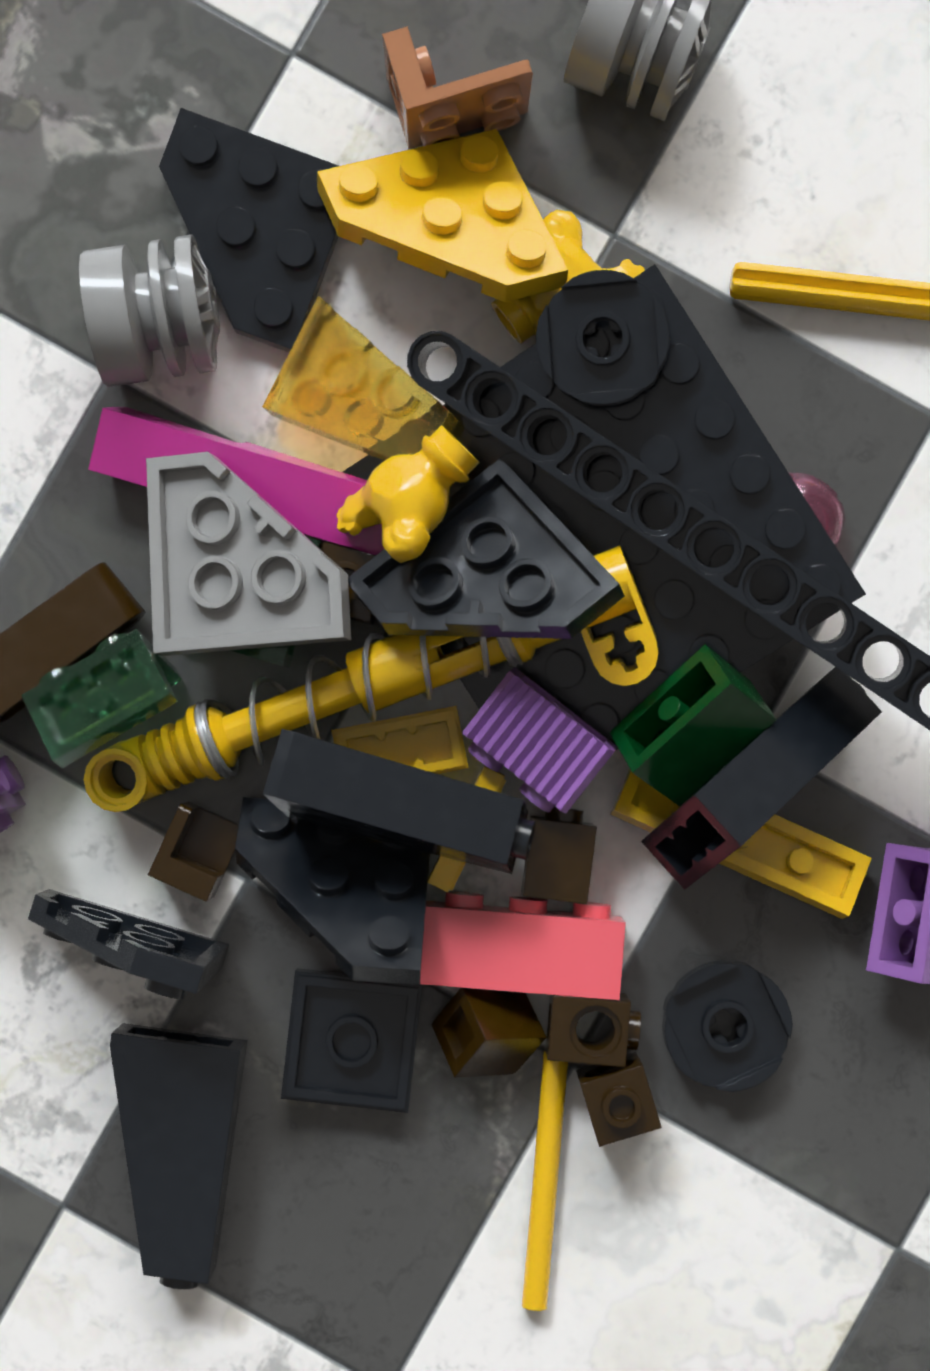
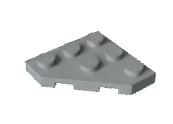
M209 452L146 458L154 654L169 656L351 640L348 574L226 464Z

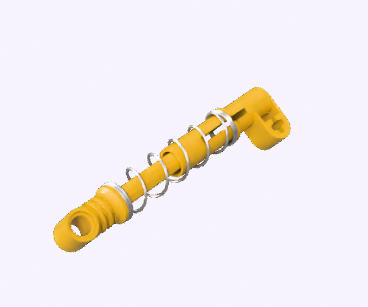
M617 546L594 555V557L620 584L625 597L584 628L581 634L593 665L600 676L612 684L628 686L638 684L651 674L656 667L659 652L656 634L621 546ZM637 609L641 620L626 625L624 633L629 642L641 640L644 647L636 651V663L626 666L621 657L611 659L607 654L615 645L613 631L594 638L590 627ZM370 633L363 647L346 653L347 667L341 669L334 661L323 655H314L307 667L305 684L287 691L276 681L268 677H259L253 683L249 697V706L232 712L224 704L214 699H204L203 702L198 701L197 704L189 706L184 717L178 719L175 725L173 723L165 724L160 730L153 729L148 731L146 736L140 734L102 750L93 756L86 766L83 779L86 793L92 802L103 810L120 812L165 794L166 790L178 789L181 783L183 785L193 783L196 778L203 779L208 777L214 781H220L225 778L230 779L231 776H236L239 755L242 749L251 747L258 763L263 765L265 761L260 742L280 735L282 729L291 731L305 725L311 737L320 739L317 720L360 704L368 719L375 722L376 711L419 694H423L426 699L431 701L433 689L476 672L488 678L490 667L504 661H508L514 667L517 664L522 665L523 662L532 660L537 648L561 639L479 637V642L468 646L462 636L391 635L384 637L378 633ZM373 639H379V641L370 644ZM457 640L462 648L444 655L440 646ZM317 661H324L336 671L311 681L313 665ZM261 683H269L280 692L278 695L255 703L256 690ZM115 760L127 763L135 772L136 782L133 790L122 788L114 780L112 768Z

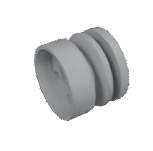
M589 0L571 49L563 82L602 97L613 83L618 72L630 75L626 107L635 110L648 82L659 87L650 116L665 121L670 108L684 90L688 89L711 29V0H692L688 11L676 6L678 0Z
M193 234L175 238L174 268H171L161 239L152 240L148 244L147 272H138L135 261L126 245L86 250L80 254V291L86 328L97 370L102 382L107 387L149 381L152 376L153 351L155 350L162 351L166 365L174 377L184 376L186 372L185 346L188 345L199 373L216 371L217 342L220 333L217 300L210 271L206 268L201 258Z

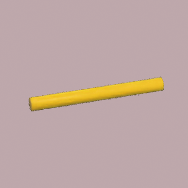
M546 1051L543 1054L522 1307L532 1311L546 1310L548 1303L568 1062L547 1060Z

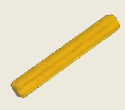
M748 262L736 263L731 272L730 296L734 299L930 321V283Z

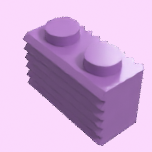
M516 667L506 674L462 732L473 741L468 747V751L478 761L495 772H499L505 766L519 779L524 781L519 788L520 792L533 804L548 813L556 806L566 814L617 748L614 743Z

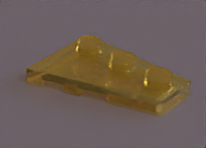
M319 295L262 406L275 418L384 461L394 455H413L422 449L421 442L425 435L430 437L441 425L452 434L458 422L446 407L429 392L420 387L403 369L386 357L370 340L356 328L352 327Z

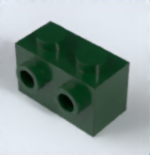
M705 644L609 733L632 773L675 804L681 806L777 719L752 682Z

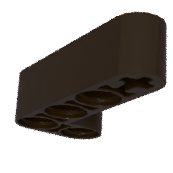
M106 562L99 563L83 573L0 633V726L125 634L145 615V610Z

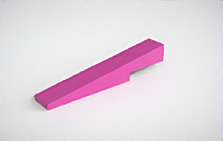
M128 407L102 408L88 470L147 487L146 458L209 452L218 457L303 534L373 555H377L384 550L382 546V524L364 528L355 536L348 532L342 533L337 529L338 519L336 514L338 510L344 505L345 499L349 495H354L365 486L367 480L249 442L237 443Z

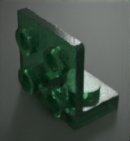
M135 629L128 634H117L107 638L98 645L95 653L71 667L64 666L48 672L40 679L36 687L21 696L52 761L64 768L177 703L178 700L171 687L179 683L182 678L176 667L165 656L153 653V644L138 629Z

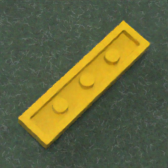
M629 769L610 815L651 833L679 806L637 777ZM775 814L740 848L719 864L838 918L844 919L851 914L872 858Z

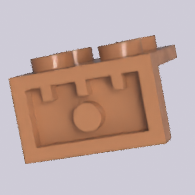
M408 26L382 34L386 79L408 149L460 138L459 134L480 127H484V131L493 129L501 131L518 123L521 119L520 115L528 112L533 75L529 60L515 62L433 88L436 85V78L426 46L414 48Z

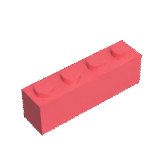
M456 891L446 892L445 902L426 900L420 984L620 1000L626 922L621 916L611 915V905L588 902L587 904L573 902L572 912L547 910L548 900L514 896L509 897V907L483 905V894Z

